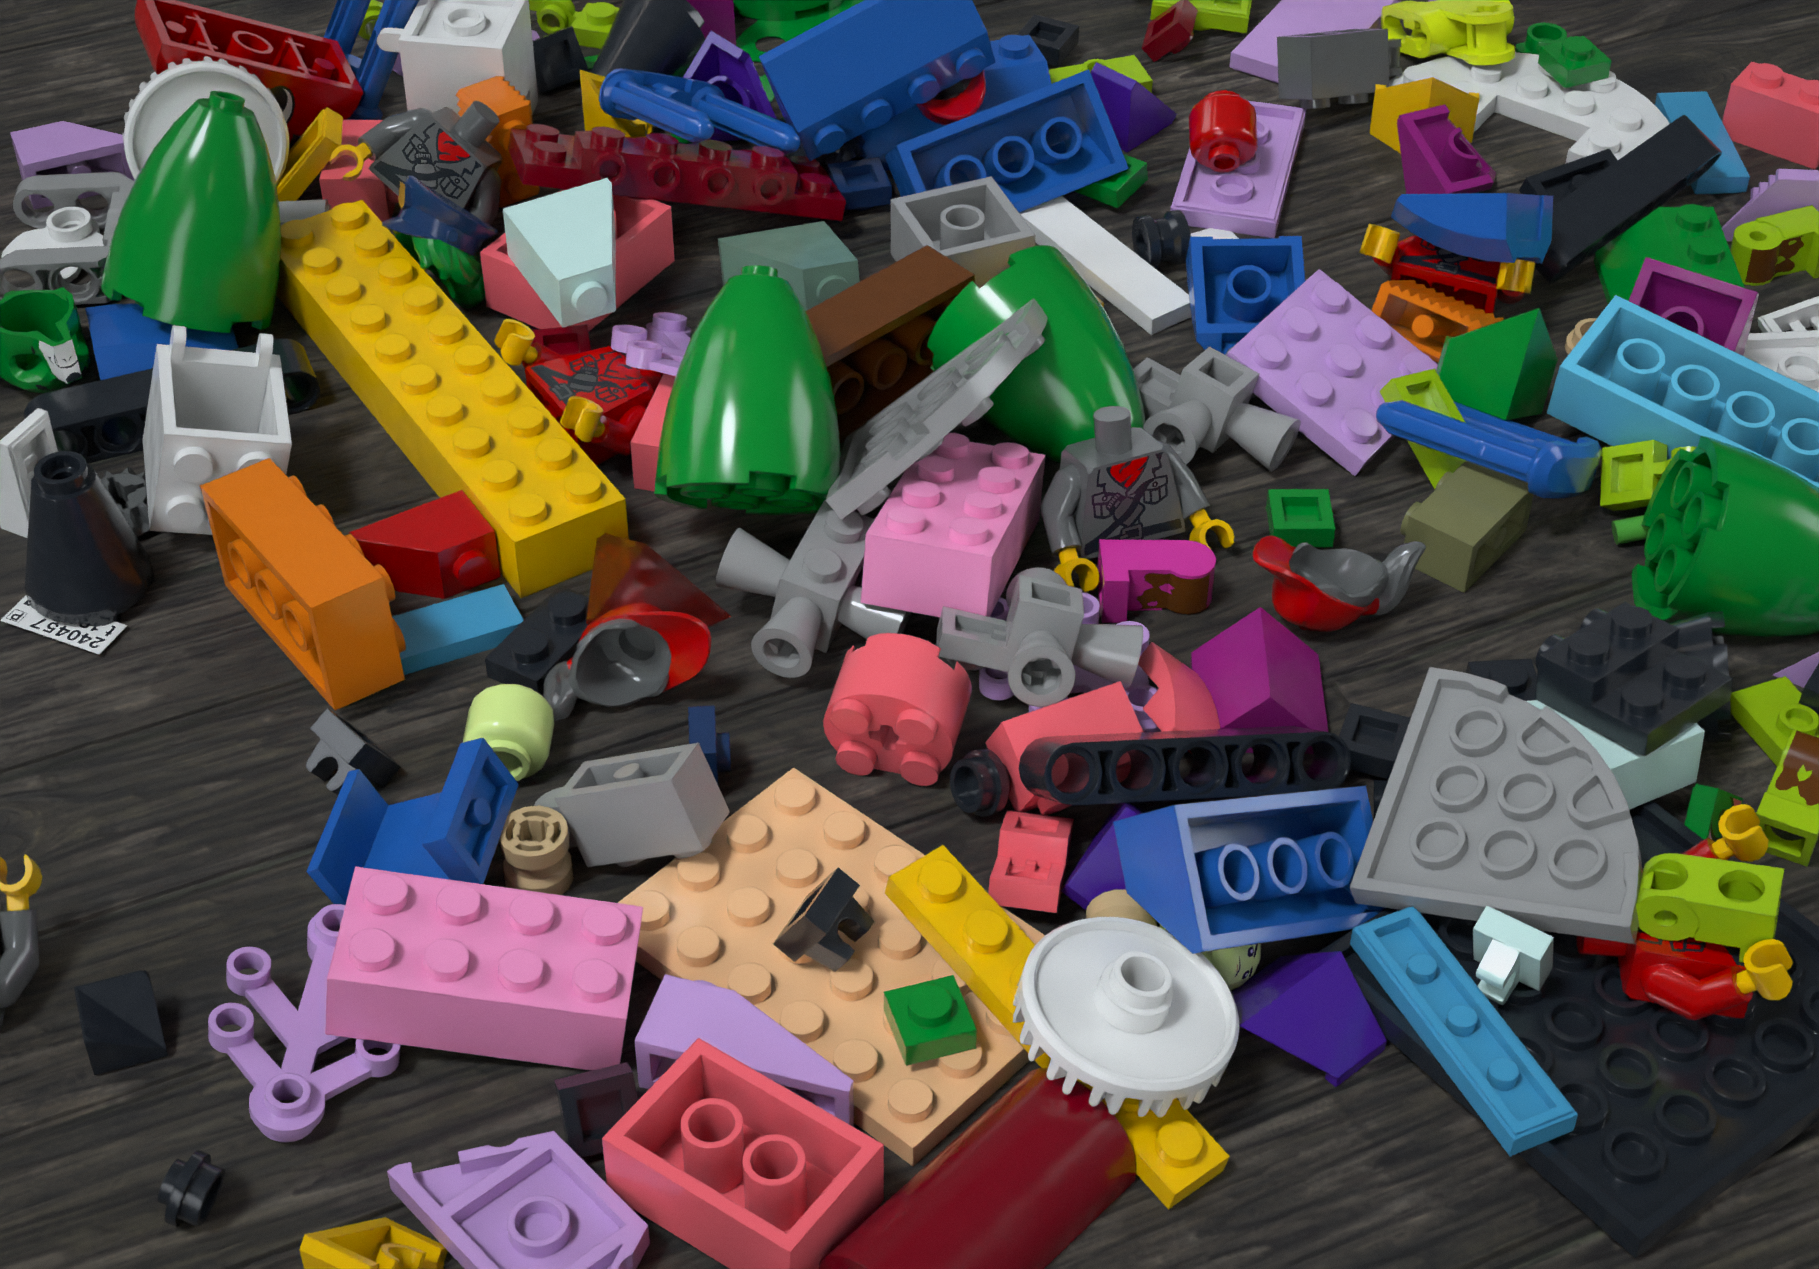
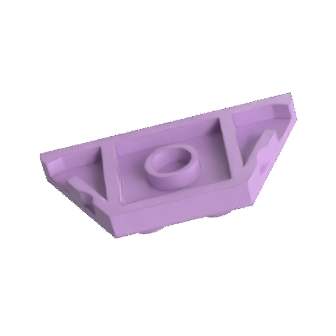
M554 1131L518 1138L512 1144L503 1147L486 1145L458 1151L460 1163L413 1173L412 1164L408 1162L396 1165L387 1171L390 1188L394 1194L464 1269H636L650 1244L648 1225Z

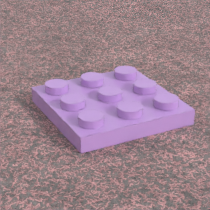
M1320 269L1242 338L1226 355L1260 373L1253 393L1277 413L1299 419L1301 421L1299 431L1354 476L1395 437L1389 434L1377 422L1376 411L1385 402L1379 391L1393 378L1434 368L1437 370L1438 366L1428 355L1419 350L1388 325L1385 320L1378 317Z

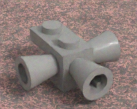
M1208 347L1182 370L1181 375L1148 357L1133 369L1144 406L1145 419H1147L1143 429L1157 441L1170 444L1185 464L1192 460L1199 447L1214 453L1231 437L1272 472L1285 459L1298 435L1301 425L1299 419L1249 404L1251 399L1257 397L1253 390L1260 373L1226 356L1228 351L1224 355Z
M824 500L791 560L741 528L734 532L721 559L715 584L717 587L775 597L771 619L754 635L751 642L754 657L765 669L787 678L800 677L806 674L811 667L815 649L826 653L841 624L866 640L870 636L881 633L904 634L912 612L861 603L862 587L855 586L856 579L864 564L866 533L875 519L853 511L841 520L826 500Z
M1030 568L1020 572L1012 579L1006 592V602L1009 608L1006 621L943 606L936 640V646L941 648L939 657L946 658L954 666L958 661L965 670H980L983 667L1008 672L1010 689L1019 700L1028 705L1046 707L1065 699L1075 683V669L1073 665L1110 682L1116 683L1121 681L1126 689L1131 686L1141 654L1143 626L1082 624L1084 618L1082 589L1067 586L1064 579L1050 569Z

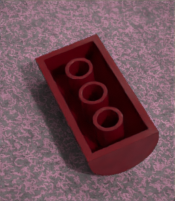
M1047 1068L1034 1069L1025 1075L825 1256L819 1263V1269H1044L1136 1180V1158L1131 1142L1117 1118L1109 1113L1108 1107L1103 1101L1097 1106L1089 1104L1092 1092L1090 1089L1076 1081L1071 1093L1068 1095L1064 1094L1062 1087L1066 1077L1049 1080L1046 1075Z

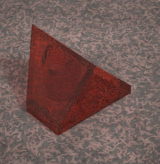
M608 533L596 539L586 619L587 625L605 613L633 602H647L655 605L662 611L689 614L699 618L707 626L732 617L647 544Z

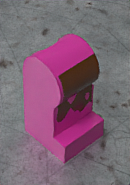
M1099 540L1097 567L1099 583L1097 589L1102 623L1127 621V611L1162 610V608H1167L1176 613L1193 614L1206 609L1212 601L1216 557L1213 551L1204 544L1189 540Z

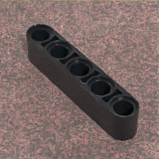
M1686 115L1680 116L1553 206L1552 241L1543 262L1535 263V269L1549 284L1555 283L1594 255L1596 251L1694 183L1714 165L1722 155V151Z
M273 340L272 354L280 355L288 416L305 411L316 403L320 395V385L305 349L295 340ZM257 344L230 351L256 353ZM153 368L44 393L35 397L27 404L24 410V419L37 408L48 411L58 452H76L85 458L87 464L143 451V434Z
M1297 726L1047 736L1034 740L1025 748L1020 757L1018 769L1020 779L1025 788L1034 795L1062 804L1089 805L1278 795L1336 789L1344 782L1349 773L1351 757L1348 746L1335 733ZM1312 746L1314 753L1313 763L1309 770L1305 772L1303 757L1307 748ZM1251 747L1254 755L1253 766L1249 773L1244 776L1241 766L1242 758ZM1190 750L1193 757L1192 769L1188 776L1182 779L1179 771L1180 760L1184 753ZM1128 752L1131 759L1130 773L1125 780L1119 783L1116 776L1117 762L1123 754ZM1064 754L1068 761V773L1064 781L1055 786L1051 775L1052 767L1056 760Z

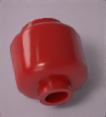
M1221 90L1206 95L1193 106L1189 114V143L1192 157L1201 165L1211 168L1216 172L1233 171L1252 159L1258 148L1257 117L1254 106L1247 99L1242 98L1233 91Z

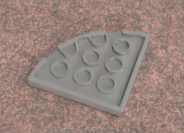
M1034 298L992 331L968 346L846 437L841 451L840 474L829 489L826 497V502L841 520L855 509L861 515L872 511L890 495L891 491L886 485L913 463L924 459L943 443L944 437L960 422L967 426L979 419L993 406L994 403L989 396L1021 360L1032 354L1045 341L1041 333L1046 326L1048 317Z
M1429 667L1350 884V890L1355 902L1399 910L1414 907L1420 913L1478 921L1486 906H1489L1538 930L1635 944L1639 927L1636 903L1642 877L1640 847L1627 801L1614 774L1599 752L1573 725L1547 706L1540 710L1532 704L1510 695L1506 685L1464 672Z

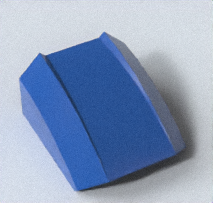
M1513 193L1401 194L1396 200L1391 218L1427 242L1462 256L1493 262L1515 263L1516 259L1542 263L1552 241L1553 196Z
M1213 236L1190 237L1186 257L1189 302L1195 338L1204 350L1211 347L1225 355L1231 347L1244 338L1305 282L1302 236H1279V238L1213 239Z
M136 303L85 308L100 380L153 368L157 344H170L173 325L142 316L144 308ZM231 326L230 333L186 328L185 347L218 350L238 348L233 326Z

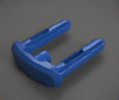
M337 0L324 38L338 41L363 90V95L357 108L347 120L382 119L383 114L378 105L399 52L382 50L377 44V37L384 28L404 29L419 0H384L362 59L351 55V51L371 0Z
M619 68L614 69L606 76L600 88L599 102L604 113L616 118L635 121L636 119L642 120L692 143H701L710 139L715 127L757 146L778 149L784 155L797 151L800 146V138L792 125L728 100L724 97L719 87L704 81Z
M1403 400L1384 402L1376 411L1377 422L1389 434L1527 482L1529 493L1542 498H1571L1589 490L1593 484L1602 457V449L1597 440L1582 437L1578 438L1577 443L1510 420L1497 418L1457 402L1454 403L1465 422Z

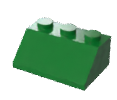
M1686 204L1681 207H1658L1595 252L1594 264L1607 304L1610 303L1615 295L1629 301L1646 257L1745 288L1714 207H1703L1696 204Z

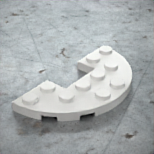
M1515 52L1514 59L1496 65H1472L1466 63L1463 59L1447 56L1407 67L1402 72V75L1395 76L1389 81L1390 87L1434 77L1468 94L1469 92L1479 93L1474 132L1494 112L1577 141L1568 150L1566 163L1606 149H1610L1617 160H1619L1669 125L1666 117L1648 98L1624 82L1616 79V75L1613 72L1609 71V76L1606 79L1564 88L1538 64L1539 55Z

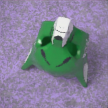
M64 287L56 290H12L5 293L0 300V378L14 386L34 393H48L61 390L75 380L81 379V375L89 367L91 360L73 295Z

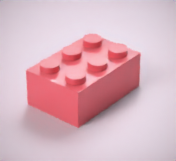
M613 195L616 230V309L675 261L671 206L653 199ZM505 233L480 252L486 307L538 329L562 327L509 258ZM611 313L571 326L587 324L589 332Z
M700 1038L675 1061L602 1138L607 1185L631 1209L729 1269H819L820 1261L869 1218L884 1200V1144Z

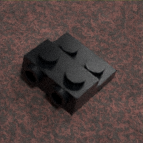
M1624 602L1609 612L1600 608L1593 609L1585 617L1577 632L1567 638L1553 634L1542 643L1535 661L1536 668L1538 669L1535 700L1627 748L1647 756L1730 701L1733 678L1705 665L1698 658L1678 652L1680 628L1653 616L1646 609Z

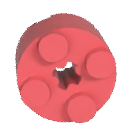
M881 633L868 637L865 646L855 650L853 645L846 653L823 720L826 737L837 751L835 758L837 764L848 773L858 776L868 775L873 769L901 774L905 780L918 786L933 785L938 780L940 772L949 764L971 697L972 686L966 670L958 661L953 670L948 664L938 658L941 648L929 641L910 635Z

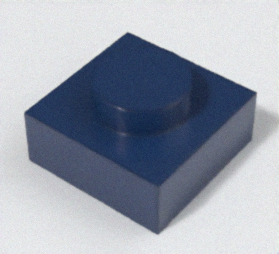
M879 157L828 164V175L846 200L844 210L861 211L870 209L873 206L891 204L892 185Z
M715 706L688 707L689 744L699 743L719 787L718 773L731 772L730 733H716Z

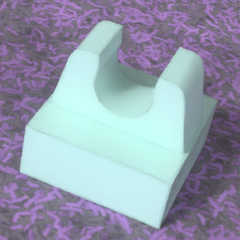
M1486 906L1473 928L1474 960L1480 962L1476 971V977L1481 979L1478 988L1487 998L1501 1005L1505 1004L1518 982L1540 991L1553 967L1554 937Z

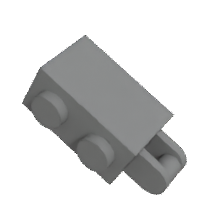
M699 743L585 761L564 787H559L545 793L534 804V806L539 805L552 808L562 814L568 825L569 848H579L587 867L616 863L620 867H628L640 863L647 858L674 855L676 858L692 857L704 851L711 844L712 837L730 813Z

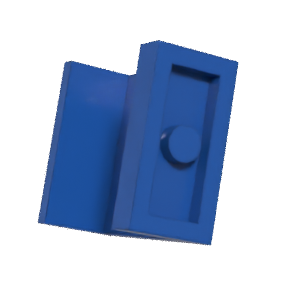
M484 738L460 743L442 792L388 805L360 769L349 771L306 872L333 904L346 905L355 867L483 884L519 784Z

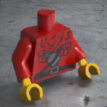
M1368 224L1359 251L1363 255L1372 256L1374 262L1386 274L1392 276L1391 280H1415L1416 284H1424L1426 288H1434L1436 293L1444 292L1445 297L1454 296L1455 301H1464L1465 305H1474L1475 309H1483L1485 314H1494L1497 297L1505 304H1515L1524 297L1525 293L1530 294L1535 269V262L1516 259L1515 263H1506L1462 256L1437 247L1417 235L1399 241L1401 235L1399 232L1374 224Z
M513 319L504 320L494 339L497 347L501 348L502 358L506 363L513 366L523 364L528 389L594 464L598 465L618 453L621 455L631 454V440L664 373L630 367L626 364V357L621 352L613 350L610 346L578 354H559L540 343H532L535 337L534 332L525 324Z
M1740 804L1729 808L1720 817L1718 826L1723 836L1721 839L1714 842L1712 839L1706 838L1682 854L1728 860L1735 856L1741 861L1752 862L1759 860L1765 855L1768 849V838L1762 827L1759 826L1760 820L1754 809L1750 805ZM1639 927L1635 944L1577 936L1579 954L1618 956L1622 989L1631 999L1657 1003L1688 1020H1699L1713 1014L1732 1018H1744L1749 1001L1752 999L1753 991L1757 990L1765 999L1780 1000L1788 995L1792 987V980L1787 970L1791 968L1793 961L1785 945L1776 939H1766L1752 945L1745 953L1744 963L1739 962L1740 948L1697 941L1691 937L1679 941H1665L1651 937Z

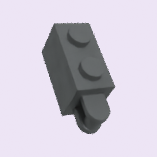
M1345 29L1277 37L1279 99H1300V108L1302 109L1330 107V98L1338 97L1339 104L1369 102L1368 93L1375 92L1376 84L1389 87L1390 76L1402 75V67H1400L1401 39H1388V29Z

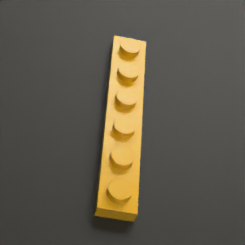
M944 845L889 876L885 889V894L1029 1053L1031 1045L1020 1043V1034L1024 1022L1013 1023V1014L1016 1009L1013 1006V1000L1023 968L1035 944ZM1043 1053L1035 1061L1041 1068L1048 1069L1051 1058L1046 1053ZM1077 1079V1081H1079L1080 1083H1082L1084 1086H1086L1088 1089H1090V1090L1092 1091V1089H1093L1092 1086H1090L1089 1084H1087V1083H1085V1082H1083V1081ZM1125 1098L1118 1113L1114 1114V1116L1123 1127L1131 1142L1136 1158V1174L1168 1210L1223 1172L1230 1156L1187 1109L1183 1110L1177 1098L1173 1099L1167 1113L1161 1118L1157 1117L1151 1109H1149L1147 1115L1139 1117V1099Z

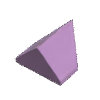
M1777 169L1776 175H1769L1768 182H1760L1759 187H1753L1750 200L1722 226L1726 240L1732 241L1734 230L1739 225L1755 221L1757 218L1813 205L1819 211V170Z

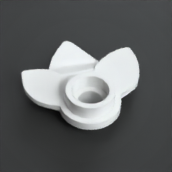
M64 207L52 212L48 216L46 228L26 231L17 236L4 249L1 257L3 258L15 250L104 246L102 241L103 235L100 234L97 221L90 216L86 209L81 207ZM68 267L64 268L60 273L70 283L79 275L81 268Z

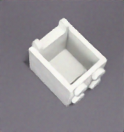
M419 0L404 29L384 28L377 37V44L382 50L400 53L408 111L425 108L435 112L448 107L458 114L461 108L457 105L460 99L456 96V93L459 89L495 76H503L505 81H510V86H515V90L520 91V95H524L526 100H531L533 115L538 103L529 0Z
M173 325L170 344H157L143 434L149 530L212 535L200 485L268 458L285 475L287 473L292 441L280 355L272 354V334H259L256 353L185 347L186 327Z

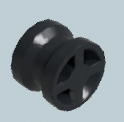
M1181 210L1167 211L1159 219H1153L1150 215L1138 216L1133 220L1132 242L1134 252L1155 269L1161 262L1170 261L1173 265L1186 263L1191 234L1188 222Z

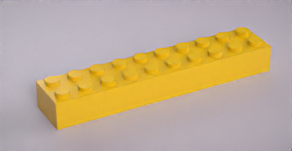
M363 200L353 203H342L335 206L332 210L302 220H291L281 225L280 273L276 296L436 494L441 498L463 490L495 530L500 573L520 598L630 554L626 500L425 270L420 268L418 262L389 229L382 226L381 220Z

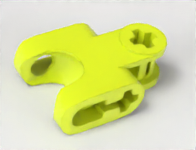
M1509 0L1402 1L1382 7L1381 28L1388 29V39H1401L1402 47H1400V52L1417 58H1426L1443 53L1463 59L1466 63L1472 65H1496L1515 58L1514 45L1507 43V35L1511 33L1514 26L1513 5H1511ZM1401 19L1404 20L1405 28L1412 29L1410 36L1405 33L1400 23Z

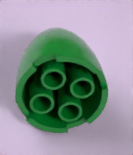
M211 91L209 98L197 99L171 125L154 147L127 196L110 242L101 281V290L110 300H121L122 295L144 308L142 316L196 330L230 333L231 326L238 322H252V327L260 330L270 326L274 313L280 273V207L275 174L265 138L254 112L244 107L245 99L241 96L223 91Z
M1048 245L1033 246L1009 255L1007 263L1011 267L991 278L980 289L973 281L970 282L949 304L932 330L927 347L934 354L933 365L930 368L935 372L1034 298L1048 317L1046 326L1041 333L1045 341L1032 354L1021 360L989 396L994 404L981 418L1016 443L1035 453L1046 455L1045 458L1057 463H1061V452L1067 445L1095 438L1093 415L1100 408L1108 406L1125 407L1130 411L1131 428L1143 429L1144 406L1137 379L1125 347L1108 314L1089 285L1055 247Z
M761 265L744 266L741 268V275L730 277L708 306L690 339L679 365L667 403L659 441L654 494L665 502L700 510L706 509L707 499H711L712 506L746 510V514L753 515L817 513L823 501L826 500L828 491L838 478L841 470L837 412L830 376L820 343L807 312L790 283L778 277V270L773 267Z
M1700 436L1698 446L1692 452L1679 449L1658 481L1641 524L1650 529L1644 548L1645 566L1637 564L1632 569L1635 606L1646 609L1653 616L1667 623L1707 612L1723 611L1725 627L1712 628V632L1763 637L1819 633V488L1792 471L1759 455L1709 437Z

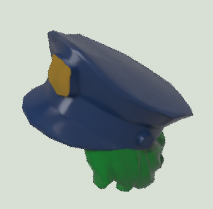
M408 175L405 182H400L398 201L402 209L399 215L382 221V226L393 230L397 240L420 263L421 269H428L439 277L449 290L456 304L462 308H472L478 305L485 298L481 261L476 255L482 243L498 234V230L426 186L413 175Z

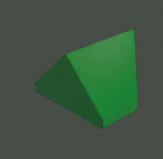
M1540 308L1456 337L1446 336L1436 372L1454 402L1503 420H1512L1542 414L1558 357Z

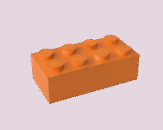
M268 458L200 485L225 586L335 711L405 680L400 653L406 650V644L400 627L391 615L389 602L395 600V591L389 575L380 564L373 566L364 557L358 542L351 534L344 536L335 527L333 519L324 505L315 506L307 498L306 492L296 476L287 477Z

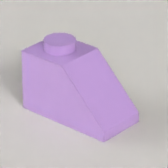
M66 121L10 132L22 180L37 175L119 172L135 181L126 159L121 134ZM85 192L79 195L78 198L83 199L100 194ZM28 195L34 210L53 205L43 195Z

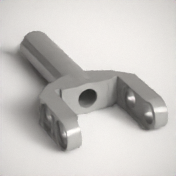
M119 172L37 175L27 177L21 181L15 192L13 209L16 216L23 223L36 229L46 228V220L52 212L64 207H81L86 209L90 216L97 221L99 228H105L102 239L104 246L15 250L0 259V300L5 293L12 290H56L64 287L73 295L76 305L110 302L111 300L101 290L103 271L110 242L122 207L135 181ZM85 192H96L107 200L108 206L104 209L92 210L81 204L78 196ZM32 194L43 195L52 202L54 208L44 213L36 212L26 205L24 198ZM327 199L280 201V225L291 220H302L332 210V207ZM68 267H78L90 275L91 281L82 285L71 284L62 277L60 271ZM14 269L22 270L29 273L35 283L30 287H16L6 280L4 273Z

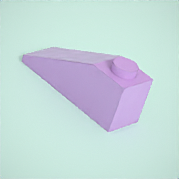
M665 974L635 1038L639 1087L650 1089L675 1061L700 1038L854 1127L853 1080L736 991L718 987L703 980L692 981Z

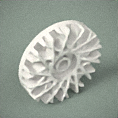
M205 56L204 61H191L189 58H185L182 64L176 65L175 62H170L167 70L158 75L156 72L150 75L151 80L148 83L143 81L140 84V92L134 100H130V109L128 112H125L124 133H122L126 159L134 179H136L154 147L171 125L197 99L209 98L211 91H223L244 98V107L254 112L268 147L277 186L288 161L289 132L284 114L269 88H266L255 74H249L246 68L241 65L237 68L228 64L224 59H219L216 62L211 57Z
M1087 918L1067 923L1049 932L1030 952L1017 984L1018 988L1013 1000V1006L1016 1007L1013 1014V1023L1024 1022L1020 1034V1043L1031 1045L1028 1053L1029 1061L1032 1062L1043 1053H1046L1051 1058L1046 1073L1047 1078L1055 1080L1066 1077L1062 1087L1064 1094H1070L1077 1079L1093 1087L1089 1104L1097 1106L1105 1098L1108 1111L1113 1115L1118 1113L1125 1098L1139 1099V1117L1147 1115L1149 1109L1157 1117H1163L1175 1098L1179 1099L1183 1110L1188 1109L1193 1101L1198 1104L1201 1103L1211 1084L1216 1087L1238 1041L1239 1016L1237 1006L1228 985L1212 963L1202 953L1192 954L1168 931L1128 918Z

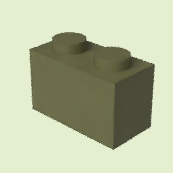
M1465 461L1454 473L1446 472L1439 480L1434 492L1422 503L1415 502L1409 508L1401 524L1400 532L1405 536L1404 544L1418 541L1426 546L1415 569L1465 593L1526 531L1533 500V494L1528 491V483Z

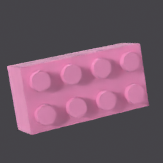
M948 433L944 437L943 443L936 450L906 469L868 529L865 537L861 603L935 617L941 616L944 606L990 617L1039 521L1046 455L1029 452L1026 447L1016 443H1000L992 446L970 442L966 436L961 434Z
M355 867L327 976L325 1034L592 1071L618 1065L621 1061L643 907Z

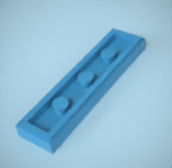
M1408 907L1353 927L1350 940L1352 948L1509 1156L1574 1131L1578 1116L1577 1112L1417 909Z

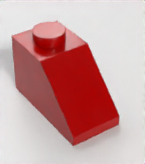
M463 490L349 532L358 542L364 557L373 566L380 564L385 569L391 579L394 591L446 599L500 577L495 530Z

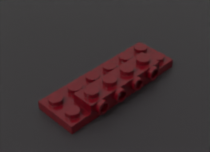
M530 124L526 130L511 128L508 151L523 185L568 190L608 178L612 183L613 195L838 221L843 219L846 200L825 169L820 166V163L816 160L809 162L808 158L804 156H791L788 159L782 151L775 148L755 146L752 150L738 151L732 150L730 145L716 140H705L699 144H680L676 138L659 133H650L646 137L631 138L625 137L622 131L609 127H594L592 131H575V136L559 134L557 129L541 124Z

